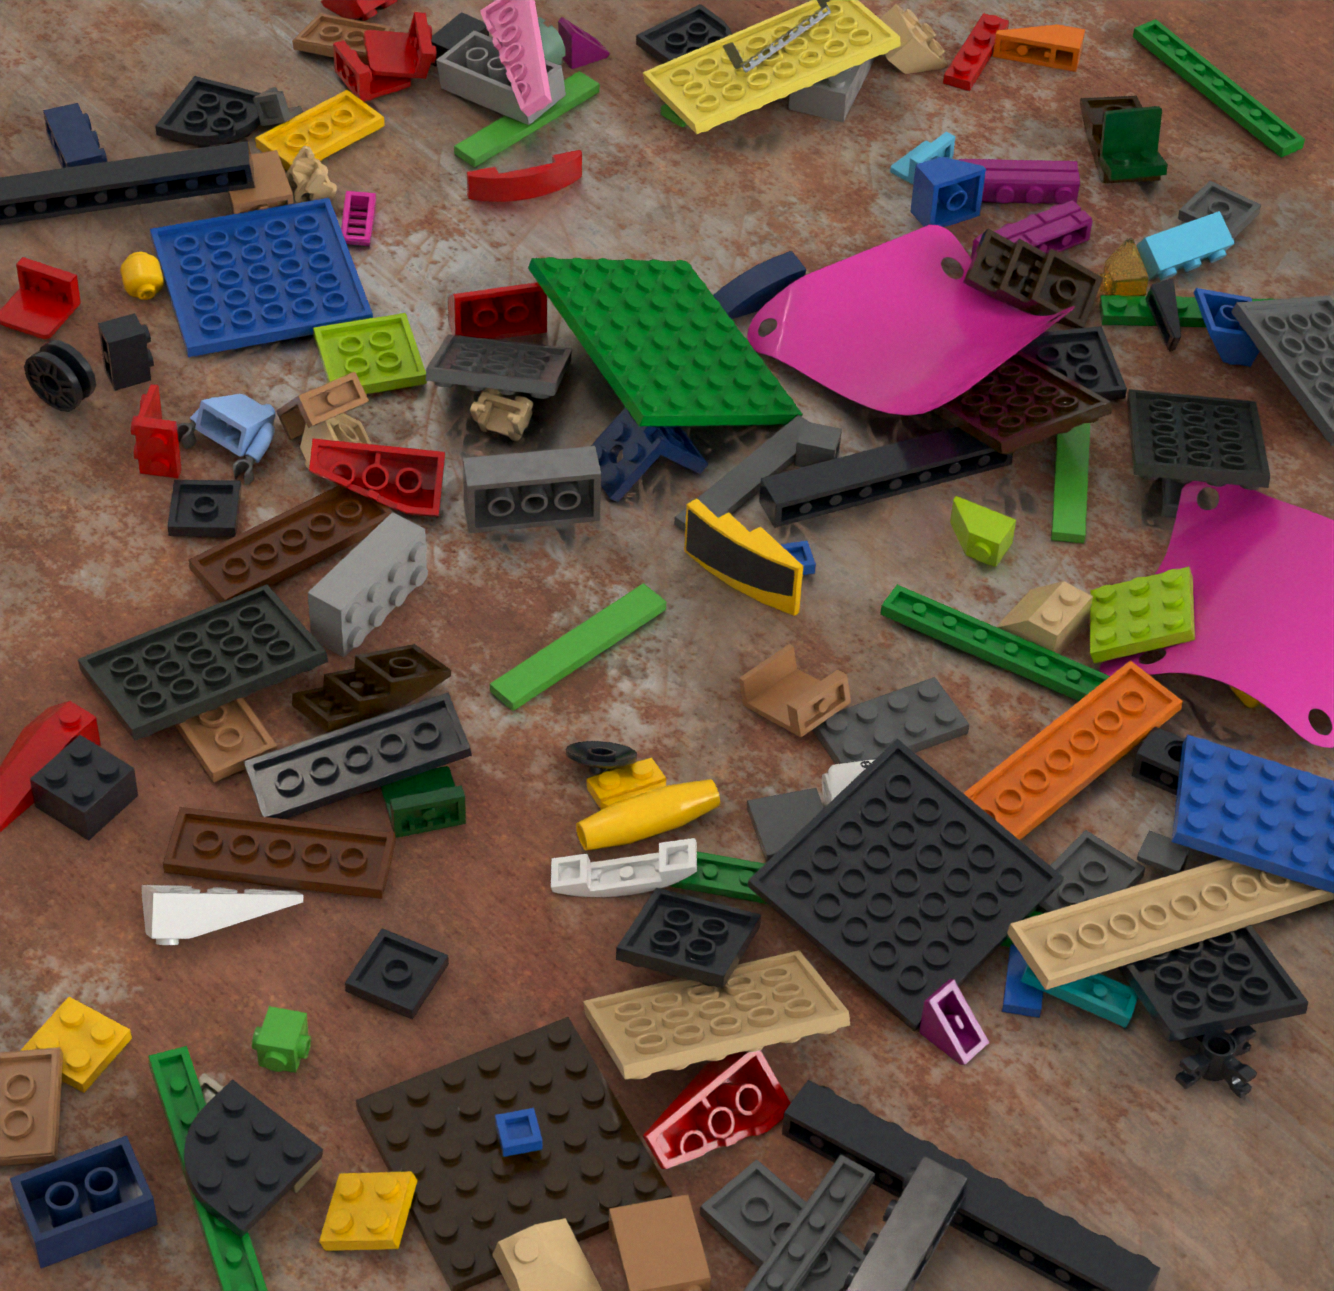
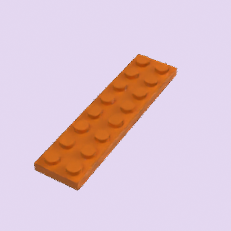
M1130 660L963 794L1017 839L1021 840L1142 742L1154 727L1159 728L1179 712L1183 701Z

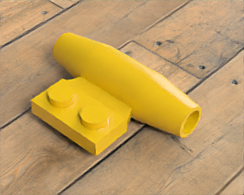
M651 757L587 778V790L601 810L576 823V832L580 844L585 851L631 844L682 827L719 807V792L711 779L667 785L665 775Z

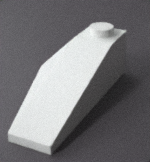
M142 885L145 932L150 938L156 939V944L178 945L179 939L194 938L303 903V894L297 891L245 889L244 893H237L235 889L213 887L212 889H207V893H200V889H194L192 886Z

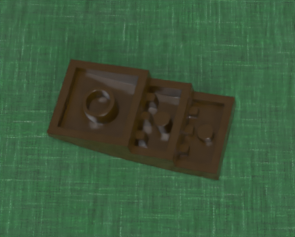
M1137 95L1080 98V107L1089 146L1102 182L1160 181L1161 176L1110 181L1099 165L1104 112L1142 108Z
M988 228L982 234L963 283L994 299L1036 316L1054 315L1075 306L1072 311L1056 323L1078 329L1085 327L1103 277L1053 249L1045 253L1020 238L1014 243ZM1064 313L1058 315L1057 317L1053 318V319L1050 320V321L1055 320L1056 318H1058L1059 316L1063 315Z
M416 644L355 655L353 669L324 674L323 687L292 693V706L323 731L329 733L386 714L408 704L451 677V669Z

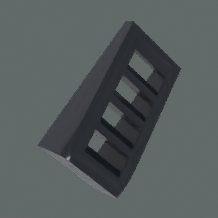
M1168 279L1152 284L1145 300L1167 350L1170 352L1176 349L1181 338V330L1173 279Z

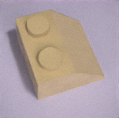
M1065 581L1034 588L1020 600L996 627L1061 654L1088 624L1093 596Z

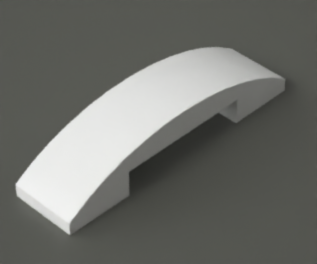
M695 838L659 843V853L590 862L588 854L552 858L551 889L552 892L571 896L617 897L653 891L656 887L663 888L697 872V842Z

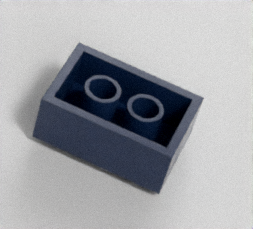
M127 1135L10 1178L16 1207L41 1269L158 1225L154 1198Z

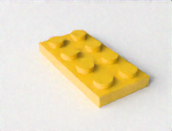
M345 90L287 122L255 137L256 148L262 152L277 150L283 168L288 171L303 146L310 147L314 158L321 161L384 127V116L354 94Z

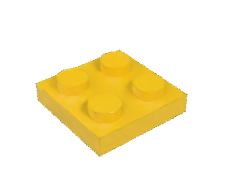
M68 997L20 1051L60 1047L63 1052L62 1081L85 1093L129 1043L132 1035L131 1030Z
M412 1171L339 1174L319 1239L325 1251L399 1249L417 1184V1179Z

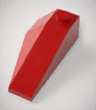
M312 438L310 473L404 514L439 517L445 452Z
M67 701L48 707L23 728L0 765V832L34 803L30 778L74 739L82 735L96 745H101L96 716L72 701Z
M761 1050L729 1054L722 1060L710 1061L642 1137L661 1169H668L703 1156L706 1152L714 1149L728 1147L744 1138L768 1132L783 1119L784 1112L791 1102Z

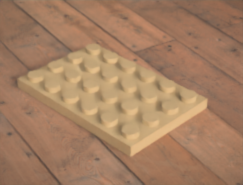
M800 950L739 964L734 969L724 988L706 986L700 982L679 978L583 1001L586 1017L625 1080L630 1078L644 1079L650 1076L651 1073L667 1069L681 1070L692 1063L705 1060L718 1061L724 1059L729 1054L742 1051L756 1052L767 1045L779 1042L793 1043L804 1036L816 1033L830 1034L837 1031L838 1028L850 1026L849 1011Z

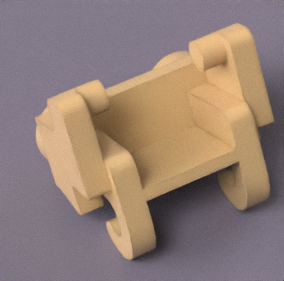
M308 146L301 148L286 172L290 187H297L293 194L296 203L307 202V197H301L304 193L310 194V200L324 198L331 200L336 194L337 186L335 183L330 182L327 176V166L321 164L319 159L314 158V154Z
M486 388L485 391H481L478 401L473 402L470 408L474 421L478 422L480 430L489 433V431L509 436L512 441L518 442L522 437L524 428L527 429L529 425L533 402L522 396H516L514 400L504 398V395L499 393L497 389Z

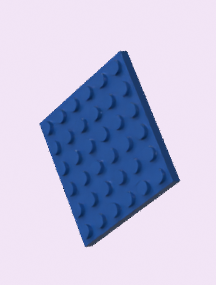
M329 198L150 229L151 240L160 263L188 357L314 334V327L373 318L372 310Z

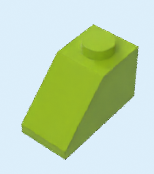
M955 496L950 524L966 556L997 567L1013 543L1016 519Z

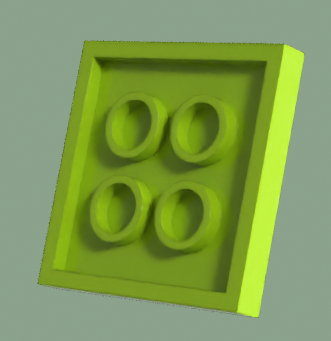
M406 313L313 328L314 339L328 383L356 372L366 394L427 384L426 371Z
M1189 567L1170 569L1164 573L1137 577L1130 581L1114 585H1103L1097 589L1090 590V595L1093 596L1090 609V654L1094 663L1195 640L1193 576Z

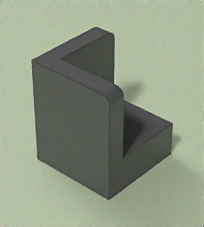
M276 87L269 88L253 98L262 126L285 123L303 112L301 106L288 108L283 91H278Z
M805 421L796 444L795 465L805 467L838 458L842 429Z
M1149 830L1138 852L1137 860L1163 870V878L1185 870L1190 848L1173 843L1171 838Z

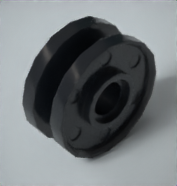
M61 340L46 342L40 347L38 352L26 359L24 365L25 375L31 388L45 403L59 411H72L95 390L96 380L90 364L74 347Z

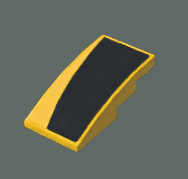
M698 499L686 504L684 552L708 572L747 596L793 616L799 613L803 565L761 526L749 532L729 512L718 518Z

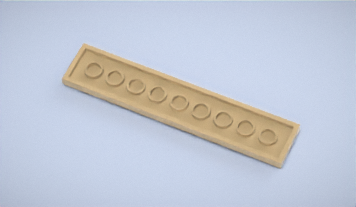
M1223 859L1011 923L1007 934L1044 989L1047 990L1235 931L1248 925H1254L1333 900L1334 893Z

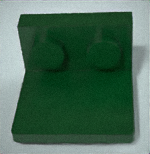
M1160 106L1104 112L1099 165L1110 181L1167 175L1168 164L1158 152L1162 118Z
M448 766L434 768L380 787L396 838L466 824L462 785L455 786L451 770Z

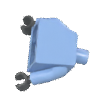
M244 394L201 400L200 408L189 418L191 420L189 424L180 423L177 425L178 441H182L185 449L193 447L196 443L194 431L197 430L239 457L245 455L246 459H240L234 463L233 473L236 480L239 474L245 472L244 483L248 485L254 480V463L260 462L271 444L275 433L273 422L276 418V413L270 404L261 405Z

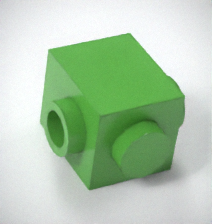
M269 1006L262 1027H256L252 1039V1049L257 1050L259 1066L276 1072H297L301 1058L306 1059L308 1057L311 1045L307 1013Z

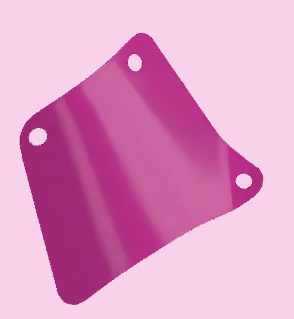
M927 225L809 273L794 281L758 311L748 328L747 340L756 352L771 356L788 364L823 386L852 401L889 414L916 415L936 409L967 391L1072 311L1075 306L1054 315L1036 316L1025 313L968 286L963 281L972 259L948 229L939 225ZM950 257L956 260L963 269V276L960 279H953L947 276L941 267L942 259ZM1064 313L1063 315L1059 316V317L1056 318L1055 320H1053V321L1047 323L1048 321L1052 320L1053 318L1057 317L1058 315ZM769 318L775 319L777 322L776 329L765 337L759 336L758 329L761 323Z
M1201 481L1186 483L1181 490L1168 550L1155 575L1170 569L1190 568L1193 576L1195 640L1159 648L1164 649L1166 655L1155 663L1141 664L1139 658L1146 653L1142 652L1103 661L1099 667V672L1111 676L1131 660L1149 675L1186 673L1218 680L1245 692L1267 706L1309 743L1320 747L1334 748V520L1269 497L1256 490L1244 489L1240 485L1226 484L1222 487H1216ZM1206 487L1215 489L1219 495L1218 505L1211 510L1201 509L1197 503L1198 493ZM1312 709H1320L1329 717L1332 723V730L1328 735L1319 734L1311 726L1308 715Z

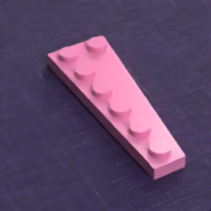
M496 0L480 10L487 30L493 37L494 47L499 51V59L507 70L506 75L511 83L520 109L529 117L552 102L535 0Z

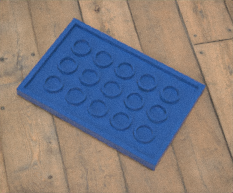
M1187 734L1182 744L1172 842L1334 893V781Z

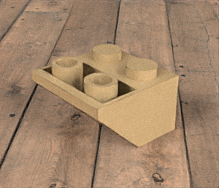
M895 4L880 18L900 36L901 46L890 50L885 55L888 61L902 72L910 74L944 69L948 65L942 55L945 52L944 49L934 40L936 34L927 23L921 25L911 10L907 9L904 11Z

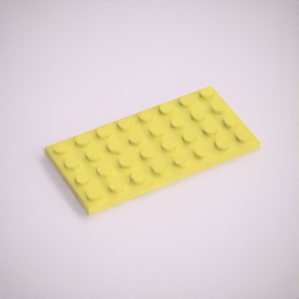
M811 0L643 72L644 82L696 134L709 131L711 128L726 121H732L747 112L760 109L763 105L777 99L785 98L800 89L810 87L823 79L836 76L853 66L861 65L876 56L884 55L890 50L901 46L900 36L860 1L830 0L826 2L831 11L829 15L747 73H745L742 67L734 68L723 45L733 42L743 59L742 63H744L821 8L817 0ZM827 8L822 10L823 14L828 11ZM809 20L803 23L802 26L805 27L810 24ZM788 34L784 38H782L783 41H786L788 38H790V35ZM768 48L762 54L765 56L770 52V49ZM749 62L744 65L745 69L750 66Z

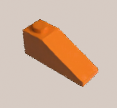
M1055 24L998 30L995 37L993 57L1076 72L1082 53L1085 29Z

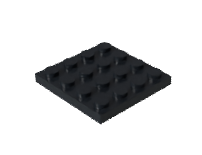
M1252 925L1118 967L1168 1042L1306 1014L1308 1007L1307 999Z

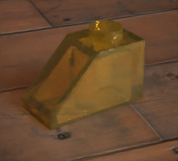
M1133 238L1126 239L1105 261L1103 274L1099 275L1103 277L1099 288L1105 295H1146L1149 277Z

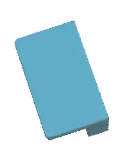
M945 132L932 143L928 141L922 142L891 165L890 172L913 185L916 164L938 157L953 159L956 136Z

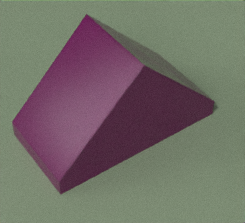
M560 18L558 21V33L563 40L566 50L565 56L562 59L571 69L606 59L610 55L597 38L565 18Z
M949 979L924 1001L919 1033L958 1064L965 1065L990 1043L954 979Z

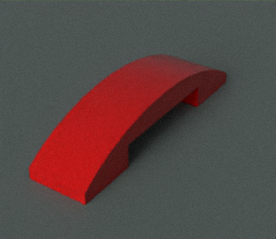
M581 150L555 154L552 155V163L504 173H498L495 166L467 172L468 199L486 202H510L532 199L561 190L582 177Z

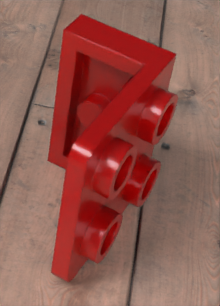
M414 12L408 33L366 30L364 32L363 40L368 66L373 75L427 78L430 65L435 63L436 47L432 46L431 43L432 26L427 23L426 13Z
M22 257L16 263L20 288L1 308L0 325L41 339H50L81 304L77 275Z
M151 384L147 394L141 396L138 416H133L131 422V435H134L136 438L134 459H137L139 462L140 474L178 479L182 469L176 421L162 419L159 386Z

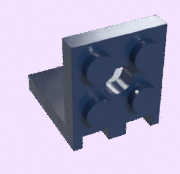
M626 407L591 445L595 446L601 471V486L609 498L617 502L660 455L699 474L708 466L706 460L681 426L639 427ZM623 450V458L617 463V456Z

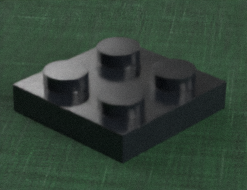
M174 479L167 526L168 535L235 537L241 499V481Z
M382 928L346 980L345 991L413 1020L449 965V958L447 954Z

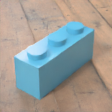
M1220 211L1145 237L1132 249L1147 281L1159 277L1160 281L1176 275L1179 269L1184 268L1185 272H1188L1202 265L1201 261L1208 259L1210 263L1224 258L1227 255L1225 251L1235 243Z

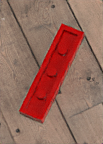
M983 13L946 70L943 84L970 91L993 55L996 32L998 30H1008L1009 20Z

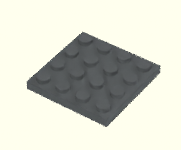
M448 334L426 368V381H432L439 387H452L454 384L466 385V388L472 391H483L486 388L498 389L499 393L506 395L526 392L530 393L534 398H549L550 395L555 396L571 363L572 348Z

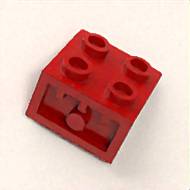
M344 40L333 43L335 72L351 92L363 102L411 86L410 78L373 75L368 64L362 63L357 52L354 49L352 50Z

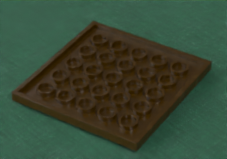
M569 1017L356 1100L357 1111L389 1172L412 1171L417 1179L409 1211L451 1291H463L501 1275L502 1273L492 1255L497 1243L530 1226L566 1218L577 1242H580L609 1229L610 1208L672 1197L670 1189ZM534 1108L542 1137V1150L503 1157L495 1126V1115Z

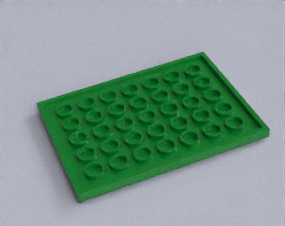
M554 257L531 259L528 266L529 271L639 427L788 424L798 415L802 417L803 413L796 406L793 399L787 394L778 379L765 365L763 359L759 357L749 341L743 336L734 321L728 316L719 301L715 299L706 287V284L687 261H660L657 259L650 261L633 259L609 260L606 258L556 259Z

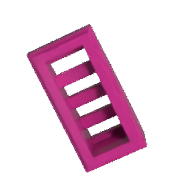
M346 191L341 231L346 244L370 246L376 211V193ZM352 209L366 210L367 212L352 211ZM350 217H355V218H367V219H366V220H357V219H350ZM349 225L366 226V227H365V229H364V228H353V227H349ZM348 233H354V234H365V235H364V236H355V235H347V234H348Z

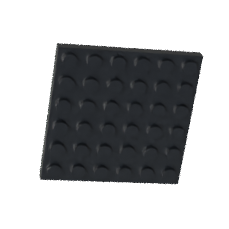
M896 739L748 880V887L915 1032L921 1024L924 1001L949 979H954L957 986L960 987L1009 937L1007 932L1010 924L1027 919L1062 884L1064 877L900 740Z

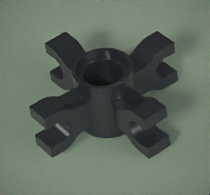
M1248 1025L1235 1028L1230 1034L1225 1031H1219L1177 1040L1183 1046L1191 1048L1196 1055L1187 1056L1180 1061L1179 1066L1184 1070L1176 1074L1175 1080L1184 1089H1187L1201 1077L1210 1081L1225 1079L1230 1089L1239 1098L1248 1094L1252 1089L1248 1082L1256 1078L1257 1072L1249 1065L1241 1063L1235 1056L1243 1055L1250 1051L1252 1045L1247 1041L1255 1037L1256 1031Z

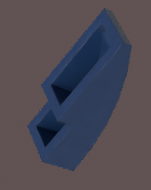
M789 251L747 270L723 286L713 296L719 301L731 319L759 311L788 285L805 276L806 268L793 251Z

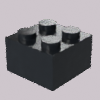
M82 735L74 739L30 778L35 807L88 841L138 796L134 767Z

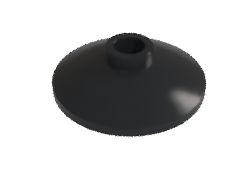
M583 741L570 744L566 748L568 758L590 767L589 772L595 775L611 771L612 768L629 765L637 760V752L634 749L612 742Z

